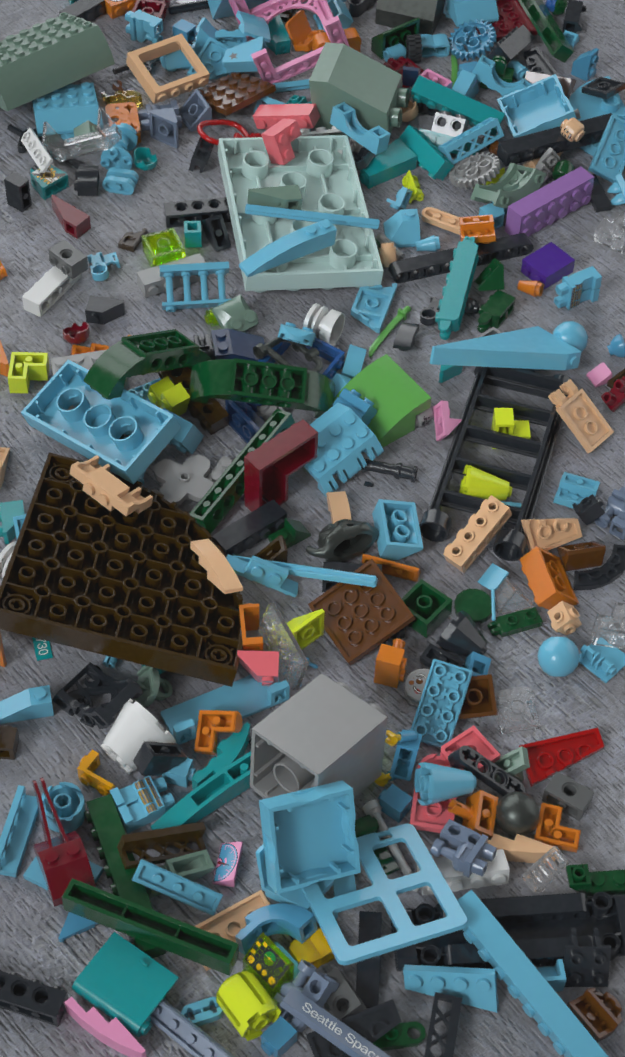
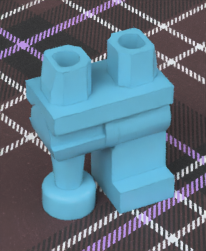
M139 9L135 13L128 11L125 14V20L130 22L126 26V33L131 34V40L136 41L137 39L139 42L149 40L152 41V44L163 40V36L160 35L163 31V19L142 12Z

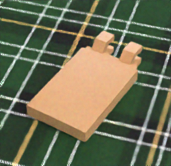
M570 379L559 386L560 389L552 392L548 397L552 404L556 405L555 410L585 451L590 453L613 434L614 431L582 388L578 390V387Z

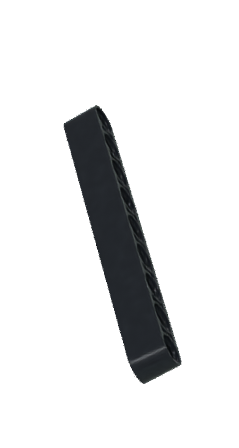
M526 233L496 238V242L489 244L476 243L479 255L477 266L489 264L494 258L502 261L527 255L533 251L534 246ZM454 248L394 261L389 265L388 270L394 282L398 284L449 273L450 262L454 260Z

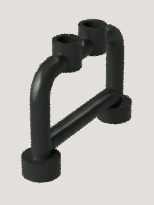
M276 337L266 344L259 343L253 347V353L258 359L269 355L281 365L293 366L272 349L281 342H288L296 352L300 351L303 353L307 361H313L316 364L311 371L319 373L323 369V362L319 358V351L316 348L309 350L306 348L307 345Z

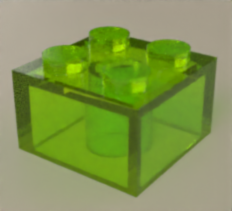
M174 227L142 235L143 252L151 268L186 257L185 248Z

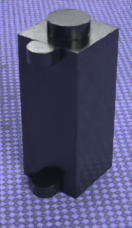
M568 0L563 21V33L567 30L577 34V31L582 30V25H579L581 13L587 9L583 5V1Z

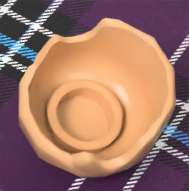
M409 100L408 107L402 108V122H410L417 117L418 106L416 101L413 103Z

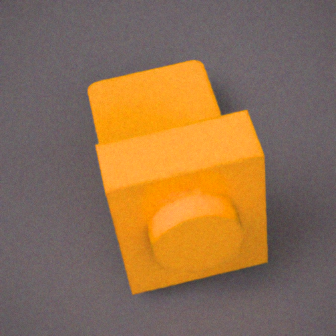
M91 750L88 755L81 759L77 768L79 780L84 785H90L97 789L101 795H109L110 790L114 789L115 785L94 773L100 766V756L98 752Z

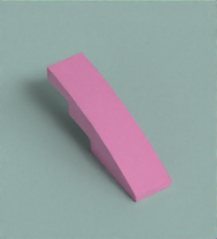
M72 996L64 1002L66 1012L83 1029L102 1043L128 1057H147L146 1050L116 1017L108 1023L94 1007L85 1012Z

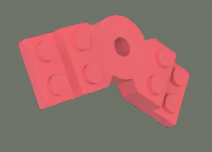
M473 725L442 745L440 756L430 754L425 756L419 763L428 762L450 767V762L448 761L449 754L462 746L471 747L493 763L500 759L501 754ZM478 763V769L483 773L485 768L481 763ZM414 787L410 824L416 830L440 833L449 819L454 821L455 814L448 812V808H450L448 805L452 799L422 806L417 800L421 799L420 794L415 793Z

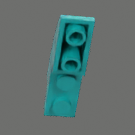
M248 722L242 726L239 733H233L227 739L220 741L217 746V757H213L205 768L196 771L193 775V790L211 776L244 756L250 739V724Z

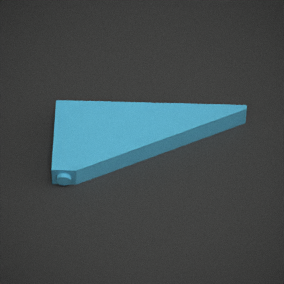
M536 326L432 346L429 363L435 365L570 370L578 368L582 351L565 341H561L558 337L541 327Z

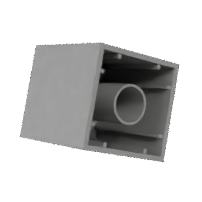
M321 673L252 728L250 787L263 797L270 798L343 780L353 788L354 798L357 797L382 774L388 717L378 705L373 703L367 704L355 696L345 683H336Z

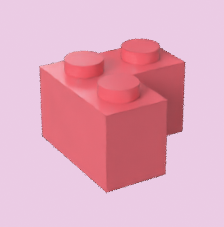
M283 118L261 134L272 164L285 165L294 159L295 155L291 142L301 135L297 120Z

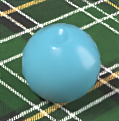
M574 321L562 322L552 333L561 341H565L582 352L588 343L586 330L581 324Z
M554 636L543 641L539 647L537 658L541 669L549 676L565 677L576 669L580 656L578 648L572 640L567 637Z

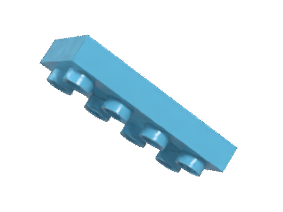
M68 359L22 410L21 414L31 427L88 459L96 455L99 456L98 464L103 467L109 464L111 472L134 484L181 429L173 414L123 389L121 397L111 400L103 398L101 394L91 389L84 382V378L89 370ZM72 405L76 407L72 410H68L69 407ZM123 434L130 435L125 439H119Z

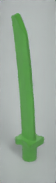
M451 55V81L453 87L457 80L458 63L456 57Z
M407 305L403 309H398L397 316L370 346L369 357L373 356L393 329L402 320L407 319V314L411 311L410 306Z

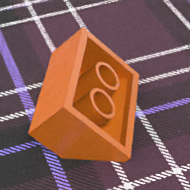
M536 546L520 558L521 569L527 576L528 586L533 591L534 601L539 607L550 610L561 601L573 606L579 603L559 557Z

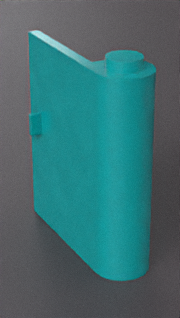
M114 932L76 978L72 990L111 1019L116 1017L129 1032L138 1038L141 1035L145 1036L152 1027L150 1023L151 1014L176 984L179 977Z

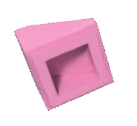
M603 362L588 372L586 376L596 388L607 384L608 380L612 378V372Z

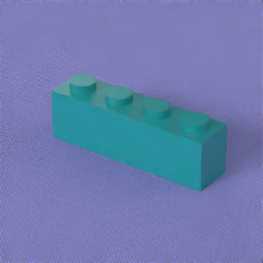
M408 125L399 137L417 155V161L420 162L419 166L429 172L428 175L434 180L437 178L443 181L454 167V164L419 129Z

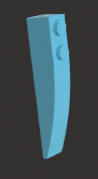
M328 219L298 229L260 249L239 264V268L247 277L335 245L337 229Z

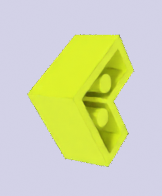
M11 353L8 373L10 393L28 394L30 380L48 381L50 369L48 353Z
M167 376L149 387L148 398L157 407L165 408L178 416L186 412L190 395L181 383L174 385Z
M494 408L491 430L531 439L529 420H514L513 408Z

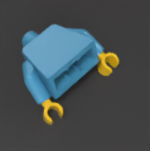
M404 729L401 732H397V734L386 730L388 737L385 739V743L390 746L397 744L391 770L387 771L386 775L382 772L381 776L374 781L377 785L384 787L389 780H411L422 740L421 734L413 729Z

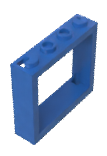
M315 338L312 347L306 346L309 350L316 348L320 353V357L331 362L322 373L331 380L336 375V372L343 368L345 352L318 338ZM281 342L272 349L279 355H282L291 344ZM269 355L259 360V362L266 363L276 362Z

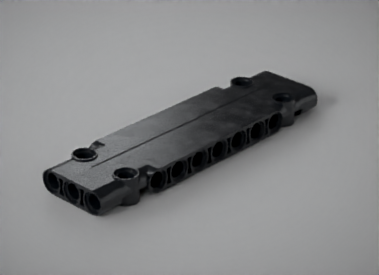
M597 892L593 897L587 898L585 893H564L480 899L535 967L555 966L557 959H562L564 962L565 945H571L570 928H576L579 947H594L592 934H594L593 928H598L601 945L613 947L611 949L610 961L616 957L625 956V894L610 896L605 892ZM427 903L418 905L416 909L404 908L415 926L446 917L439 903L434 908ZM596 904H602L605 908L598 907ZM425 915L429 919H422L420 916ZM390 919L391 932L393 934L396 933L397 930ZM462 929L394 950L397 972L403 971L404 965L493 969L488 961L482 960L478 954L477 947L466 940ZM426 957H432V958H434L435 960H434V961H428V960H426L425 958H426Z

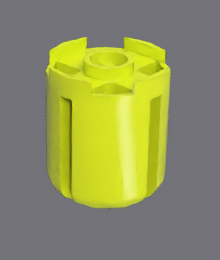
M248 971L233 974L222 983L217 991L216 1002L241 1037H245L247 1041L261 1036L263 1033L261 1030L271 1021L274 1023L281 1015V1011L255 975Z

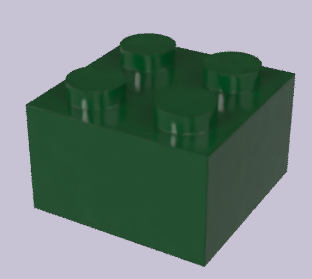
M422 579L401 598L416 618L408 626L425 638H428L452 614V599Z

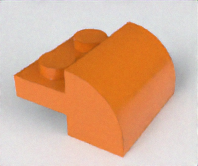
M492 214L459 217L461 242L465 236L475 237V243L489 244L496 242Z

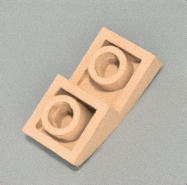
M327 492L328 511L331 513L332 524L342 519L352 520L346 492Z

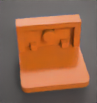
M299 10L285 24L295 52L311 51L314 35L324 32V30H311L304 10Z

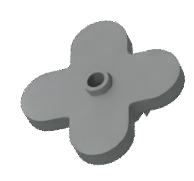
M202 455L191 456L183 464L165 459L159 461L154 467L156 480L164 484L159 492L164 495V499L170 503L174 501L177 506L190 499L199 502L214 484L206 478L210 473V461Z

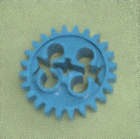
M476 19L474 22L470 20L468 24L464 22L463 26L458 25L459 29L454 28L455 33H450L451 37L448 38L450 53L456 59L460 58L463 61L466 58L469 61L470 58L475 60V57L480 59L481 54L486 55V51L490 52V47L494 46L493 43L496 42L495 38H497L492 24H489L488 21L484 22L483 19L478 22V19Z

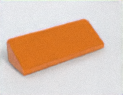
M363 553V564L373 559L376 564H382V573L418 582L421 573L419 568Z

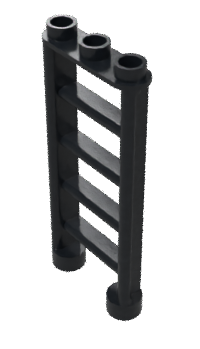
M476 366L474 370L475 379L460 418L462 421L458 424L429 509L422 516L419 524L421 536L433 542H441L447 539L452 519L448 514L440 511L442 506L476 514L480 510V506L485 499L448 490L453 473L466 476V474H463V470L466 465H470L508 481L509 486H512V488L526 491L521 509L506 505L512 513L507 523L515 524V529L506 528L498 531L493 545V552L499 558L506 561H518L523 556L527 543L521 520L532 519L562 418L555 410V404L552 411L481 393L484 384L549 399L548 396L552 392L560 389L559 386L570 379L562 374H555L552 377L538 374L534 369ZM494 408H513L514 419L529 420V423L546 427L542 443L470 425L475 410L493 414ZM464 441L536 458L532 475L461 458L459 456Z

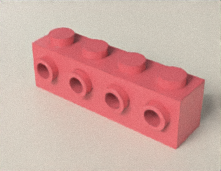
M316 103L259 105L253 115V119L257 129L268 130L283 118L297 120L299 129H311L315 127L320 114Z

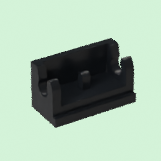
M201 137L199 138L191 159L189 171L193 172L195 166L200 167V173L204 171L214 144L205 141Z

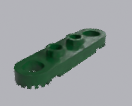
M403 1022L372 1044L382 1051L418 1047L424 1042L426 1031L419 1022ZM410 1029H416L419 1031L420 1037L412 1039L407 1033Z

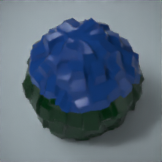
M547 0L545 5L552 14L559 16L564 14L568 0Z

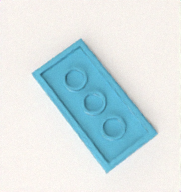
M612 114L588 170L611 183H615L617 181L615 176L622 174L625 167V120Z

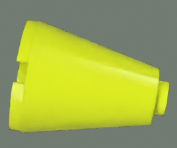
M465 466L463 474H466V476L461 479L459 493L481 499H489L492 495L499 501H506L507 497H511L512 486H509L508 481L473 466Z

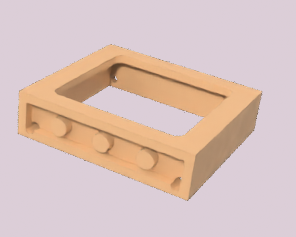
M182 34L127 53V66L154 104L177 97L193 89L204 87L209 82L210 73ZM181 50L197 73L159 86L143 63Z

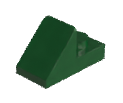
M285 518L284 528L269 535L268 541L271 543L278 536L282 535L288 549L311 537V533L300 521Z

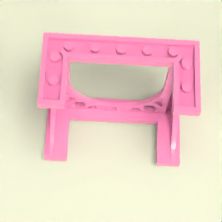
M228 0L235 17L239 10L264 18L267 25L275 16L284 11L297 8L310 10L319 17L330 43H340L349 46L338 16L334 17L327 0H309L305 4L301 3L307 0H269L252 9L248 8L245 0ZM247 36V41L255 39L253 37ZM323 47L276 68L273 67L266 48L251 54L262 80L269 83H280L314 68Z

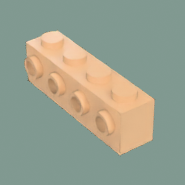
M492 495L489 499H485L480 506V510L469 518L466 527L459 530L453 543H449L446 546L443 554L446 561L465 573L511 517L510 508Z

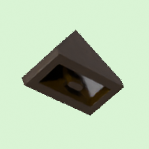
M282 535L278 536L254 556L264 560L287 563L288 551L284 537Z

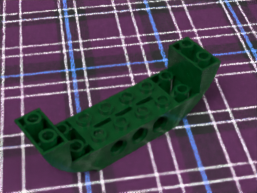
M177 329L126 336L107 349L95 361L85 376L84 382L91 389L101 394L103 398L111 400L122 396L126 377L130 378L136 375L158 373L159 371L186 367L192 370L193 365L210 361L211 358L199 348V345Z
M237 358L200 362L192 366L189 395L190 402L207 404L209 398L315 411V418H319L333 407L335 384L325 375L303 367Z

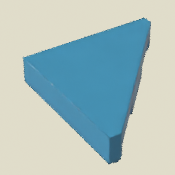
M69 912L59 935V942H64L65 939L90 930L98 923Z

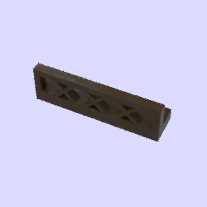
M204 822L125 834L121 836L117 849L125 870L137 868L141 859L152 864L165 863L168 859L205 850L206 846L202 837L206 828ZM197 842L199 850H192L187 847V844ZM168 846H175L180 849V852L173 854L166 849ZM154 849L160 855L159 857H152L146 852L147 850ZM133 852L140 856V858L135 861H129L127 853Z

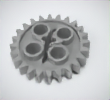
M477 152L474 156L471 154L470 157H466L464 160L459 161V163L454 164L455 167L449 172V178L452 185H455L456 188L462 189L465 187V190L471 187L473 189L475 184L486 185V181H492L491 178H496V174L500 173L501 163L498 156H495L494 153L490 154L488 152L485 154V152L479 154Z

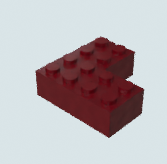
M302 419L298 423H294L284 432L278 433L273 439L264 442L259 448L244 456L245 507L251 512L266 504L262 497L267 502L274 499L279 505L288 501V476L317 458L318 432L305 420Z

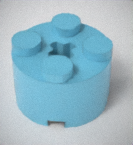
M60 782V785H51L47 790L62 827L67 834L76 831L85 820L86 807L84 796L78 786L70 782ZM43 793L42 801L48 828L59 832Z

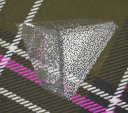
M508 577L504 579L496 590L495 609L499 615L536 607V603L531 596Z

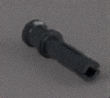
M365 459L367 466L361 467L362 470L392 475L398 480L400 478L408 479L415 483L418 473V466L409 467L404 466L402 463L395 465Z

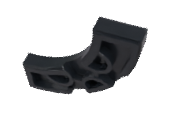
M614 544L611 556L603 566L585 571H574L573 590L597 589L619 578L625 571V545Z

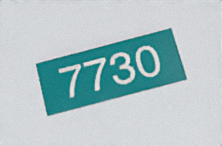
M32 637L37 661L53 658L50 642Z

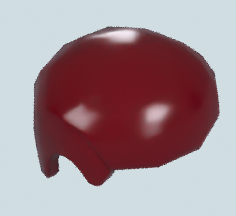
M83 322L82 326L74 323L71 327L63 329V338L69 344L81 345L89 339L90 327L86 322Z

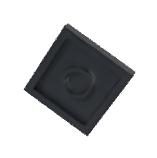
M599 77L581 87L582 93L608 99L624 90L625 83Z

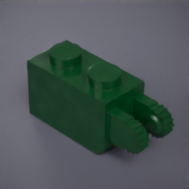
M497 290L493 295L491 294L486 304L481 305L478 312L480 314L478 318L479 325L477 326L479 333H484L490 327L499 328L514 311L516 297L501 290Z

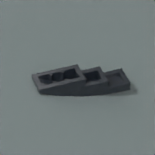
M359 911L358 944L381 937L382 912ZM380 955L357 962L356 993L366 1008L378 1005Z

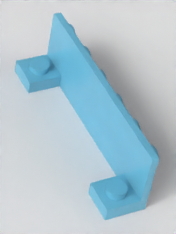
M249 675L234 681L232 687L224 685L165 709L160 714L169 732L175 738L176 743L180 745L196 738L199 710L238 711L243 719L287 701L290 695V686L287 680L280 682L279 679L278 682L273 683L271 686H262V683H258Z

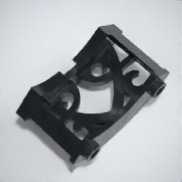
M89 662L70 682L56 693L52 700L70 716L75 714L80 717L81 723L92 728L98 725L99 729H105L115 721L113 716L123 708L124 704L130 698L136 699L140 697L143 691L140 685L130 678L127 680L114 679L103 673L97 665ZM87 674L94 681L88 682L85 678L86 688H83L78 681ZM74 684H76L77 690H73L71 692L66 693ZM111 694L110 702L93 708L90 696Z

